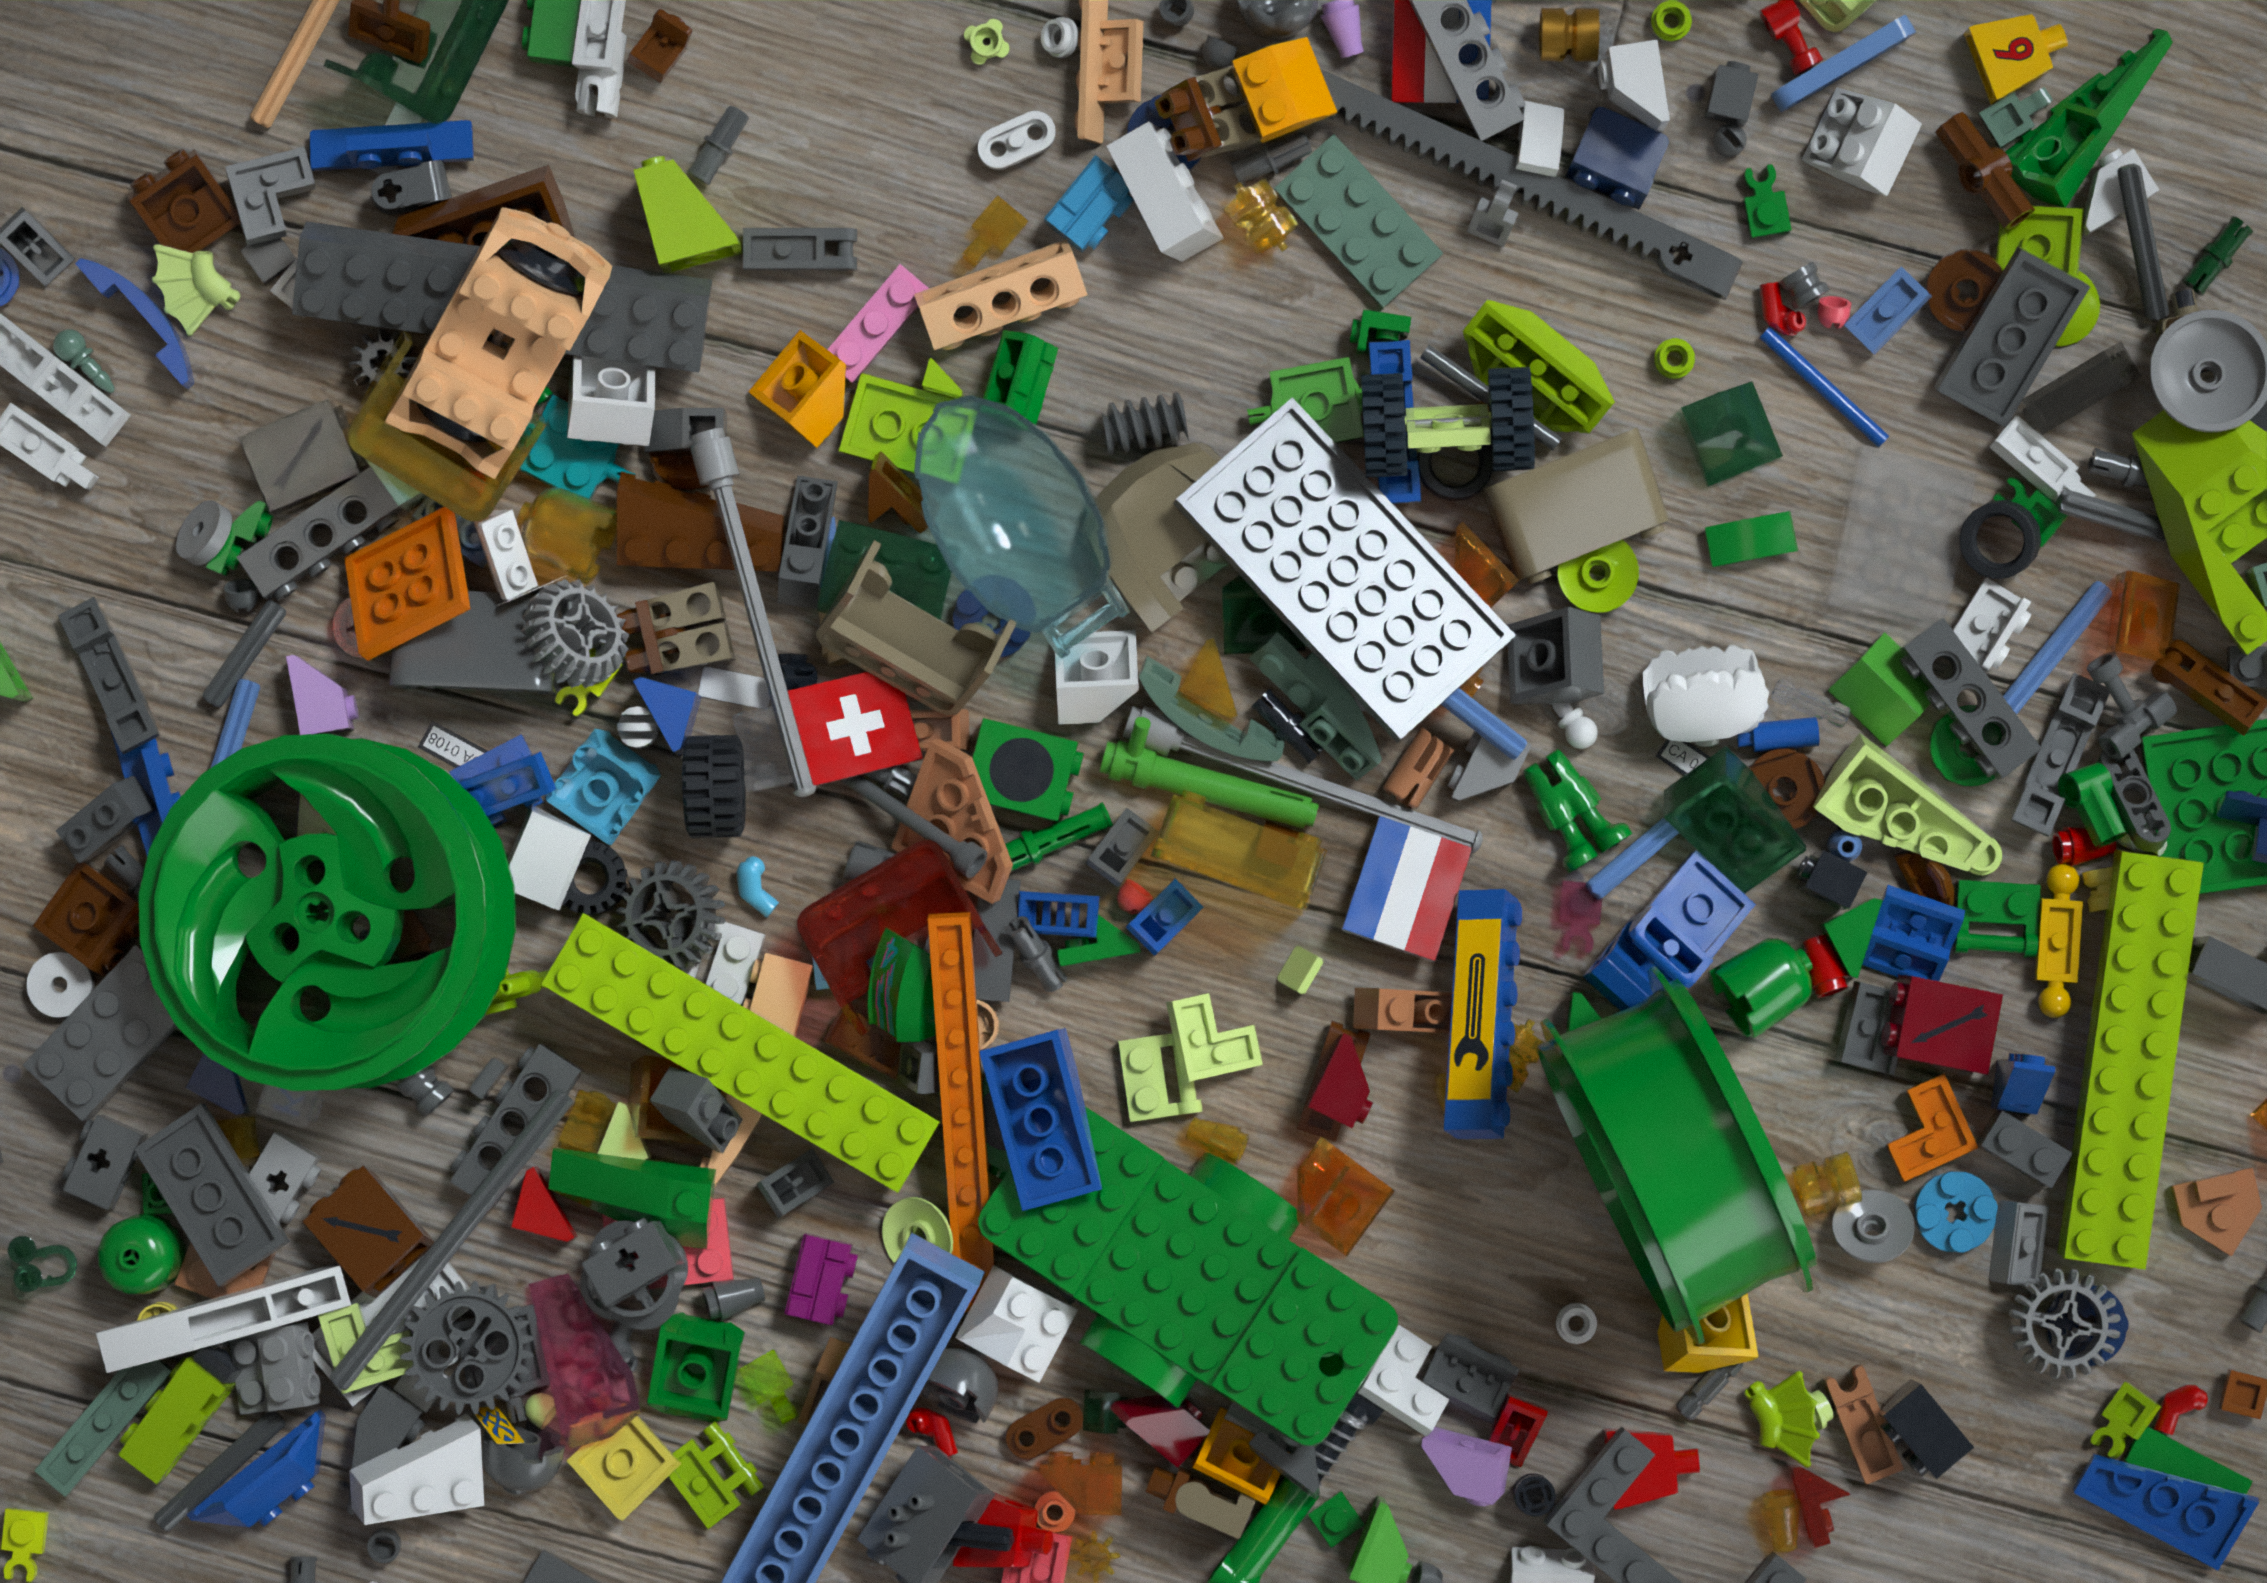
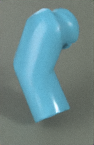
M751 856L745 862H741L736 871L739 895L767 918L779 902L762 889L761 875L765 870V865L758 857Z

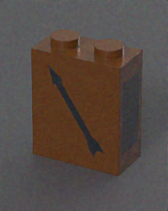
M362 1166L359 1169L348 1172L341 1179L340 1187L329 1197H323L310 1208V1215L303 1220V1223L360 1289L376 1299L426 1253L435 1241L373 1171Z

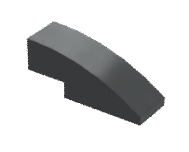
M1008 879L1000 900L993 904L978 896L973 941L976 999L1010 1002L1015 944L1006 934L1005 928L1010 926V921L1017 918L1021 880Z

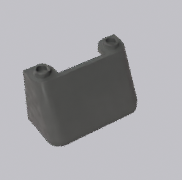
M544 587L506 603H503L507 600H503L499 592L468 591L470 610L392 649L389 685L397 689H417L422 686L427 689L448 688L525 692L527 690V692H538V694L557 695L560 683H556L555 674L553 672L543 674L545 666L540 661L532 662L535 655L534 651L524 648L529 637L521 633L523 626L526 624L522 616L528 609L527 605ZM555 610L554 618L559 619L562 617L561 610Z

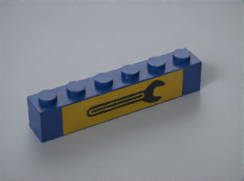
M1506 889L1459 890L1444 1116V1131L1456 1139H1504L1505 1126H1508L1510 1122V1107L1508 1102H1506L1507 1086L1511 1085L1513 1079L1512 1065L1509 1062V1047L1515 1041V1027L1511 1021L1512 1006L1516 1005L1518 997L1517 986L1514 982V966H1517L1520 960V948L1516 942L1517 926H1520L1522 922V907L1518 899Z

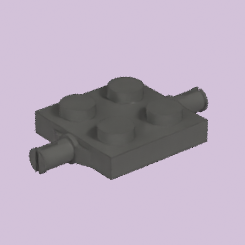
M491 1284L494 1286L493 1298L497 1300L499 1297L496 1284ZM487 1286L479 1287L481 1294H484ZM535 1304L521 1307L514 1316L516 1321L529 1320V1324L520 1331L521 1335L533 1336L534 1340L523 1344V1350L533 1353L534 1356L521 1360V1365L530 1371L529 1374L516 1373L514 1377L520 1383L521 1388L517 1389L510 1385L505 1388L509 1396L506 1406L510 1423H515L518 1419L519 1421L527 1420L521 1398L522 1395L531 1389L553 1384ZM485 1317L467 1341L461 1338L458 1340L461 1359L466 1355L474 1357L478 1351L473 1347L474 1343L491 1323L490 1318ZM474 1318L454 1322V1327L460 1331L468 1330L472 1327ZM498 1331L489 1333L484 1340L486 1351L493 1356L502 1354L507 1347L506 1337ZM471 1364L463 1367L468 1389L477 1387L482 1381L481 1370ZM498 1395L493 1397V1399L503 1400Z

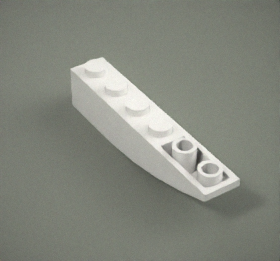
M330 1264L96 1332L95 1334L105 1371L109 1373L272 1329L347 1307L351 1303L341 1266Z

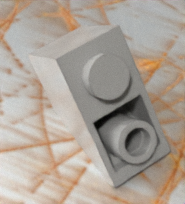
M1474 731L1465 748L1466 751L1472 754L1465 768L1457 765L1447 787L1454 790L1450 799L1458 802L1513 783L1532 745L1527 743L1522 753L1514 760L1510 759Z

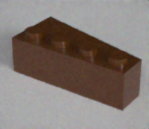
M621 471L617 487V565L735 570L717 502L714 499H710L711 495L695 492V494L671 488L670 484L656 480L655 483L636 479L634 474ZM736 503L754 571L780 572L784 550V515Z

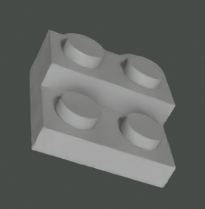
M308 1322L282 1325L229 1340L232 1363L242 1371L235 1380L240 1415L306 1407L320 1403V1379L315 1373L313 1360L314 1339L309 1332Z

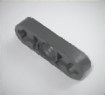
M2132 749L2122 759H2114L2116 762H2124L2121 770L2117 763H2109L2110 758L2102 750L2097 763L2103 764L2110 772L2113 781L2111 797L2126 825L2131 841L2137 848L2146 852L2160 850L2171 832V825L2135 751ZM2127 789L2137 790L2142 794L2144 802L2141 804L2129 803L2124 798L2123 791ZM2145 824H2147V827L2150 830L2157 829V835L2153 836V834L2150 831L2144 832L2143 828Z

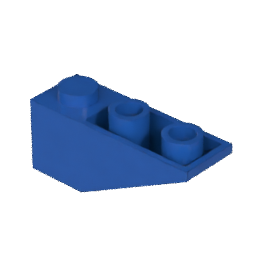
M2009 1053L2008 1061L1997 1060L1991 1109L2037 1115L2055 1074V1066L2045 1065V1057Z

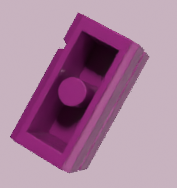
M804 1233L784 1314L828 1325L834 1324L835 1317H844L849 1294L841 1292L845 1277L853 1279L858 1260V1254L851 1253L853 1244Z

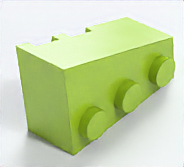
M194 1356L189 1358L183 1357L170 1373L169 1376L172 1379L164 1391L159 1389L144 1409L148 1413L138 1425L134 1422L119 1441L124 1447L118 1455L155 1484H159L166 1479L236 1387L235 1382L221 1383L194 1361Z

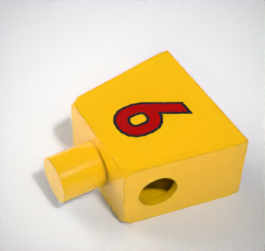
M2033 14L1973 25L1963 33L1991 105L2013 91L2015 93L2047 74L2053 68L2049 53L2068 46L2065 31L2060 23L2039 30Z

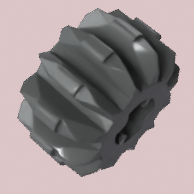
M378 329L377 342L375 343L368 334L362 336L363 342L368 346L365 351L358 346H353L351 351L362 359L361 361L350 362L349 368L353 371H363L355 377L354 382L357 386L369 382L366 388L368 395L374 396L381 385L383 398L390 399L392 394L391 386L394 385L396 390L400 391L403 385L401 383L402 378H407L410 373L407 367H413L417 357H405L415 347L411 342H406L399 346L402 341L401 333L395 331L390 340L387 341L386 331ZM386 354L391 361L394 360V364L387 366V373L382 374V371L375 367V363L381 362L382 355Z

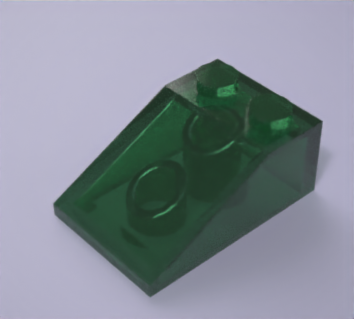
M1727 746L1664 790L1663 818L1744 894L1806 851V845L1753 771Z

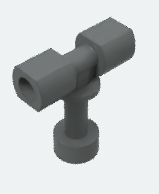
M2109 652L2094 659L2087 666V671L2095 684L2104 683L2119 708L2114 713L2117 723L2100 736L2098 740L2102 750L2110 759H2122L2141 743L2139 735L2147 728H2159L2177 713V707L2167 692H2154L2144 701L2142 699L2133 700L2118 675L2124 667L2115 652Z

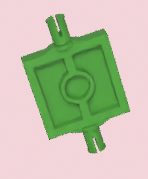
M1349 357L1269 372L1273 390L1271 405L1247 409L1248 417L1264 414L1263 416L1249 418L1250 426L1261 424L1293 397L1335 443L1364 438L1361 423L1363 408L1362 388H1359V385L1353 378Z

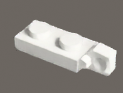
M12 403L8 405L0 417V445L52 481L59 482L66 487L72 479L90 491L99 477L81 465L86 456L79 452L80 449Z
M2015 416L1990 445V448L2055 503L2060 492L2066 489L2091 497L2096 495L2080 482L2081 477L2076 472L2079 467L2019 416Z

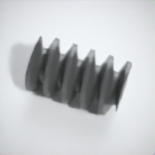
M1178 392L1173 393L1171 405L1167 404L1161 394L1157 395L1154 408L1151 407L1147 398L1143 397L1140 400L1139 410H1135L1130 400H1125L1122 413L1118 411L1114 402L1108 404L1106 415L1102 413L1109 455L1114 454L1116 442L1121 444L1125 452H1130L1131 443L1134 439L1141 450L1146 449L1148 437H1152L1157 447H1162L1165 434H1168L1174 445L1178 444L1180 432H1184L1189 440L1183 400Z

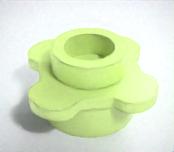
M990 19L985 24L966 28L964 38L970 42L972 48L971 60L975 64L982 65L989 58L996 56L1004 58L1008 55L1009 44L1003 40L1001 34L1003 25L999 20ZM985 38L990 39L991 43L989 45L983 44Z

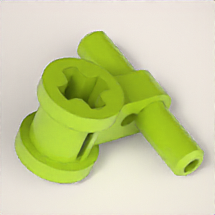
M507 968L506 977L499 983V990L486 1015L518 1007L516 999L538 993L541 988H545L541 983L549 970L542 972L527 970L510 975Z

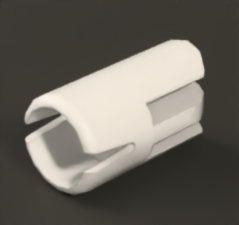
M636 706L622 712V717L619 723H617V731L622 742L630 747L639 749L648 747L655 742L659 736V726L648 709Z

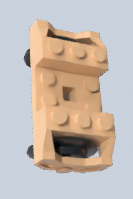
M502 207L393 401L385 422L404 432L425 435L461 454L475 469L495 479L530 422L534 406L566 350L570 351L588 320L604 286L610 278L612 265L591 246L572 237L562 226L555 223H546L526 212ZM489 334L493 335L491 341L487 340ZM502 341L508 343L505 349L499 347ZM410 399L416 401L417 404L410 403ZM487 440L502 446V448L497 451Z

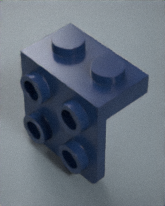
M1598 107L1591 117L1565 177L1575 181L1584 188L1593 189L1607 195L1622 205L1631 206L1639 210L1653 184V178L1668 147L1669 139L1665 134L1612 110Z

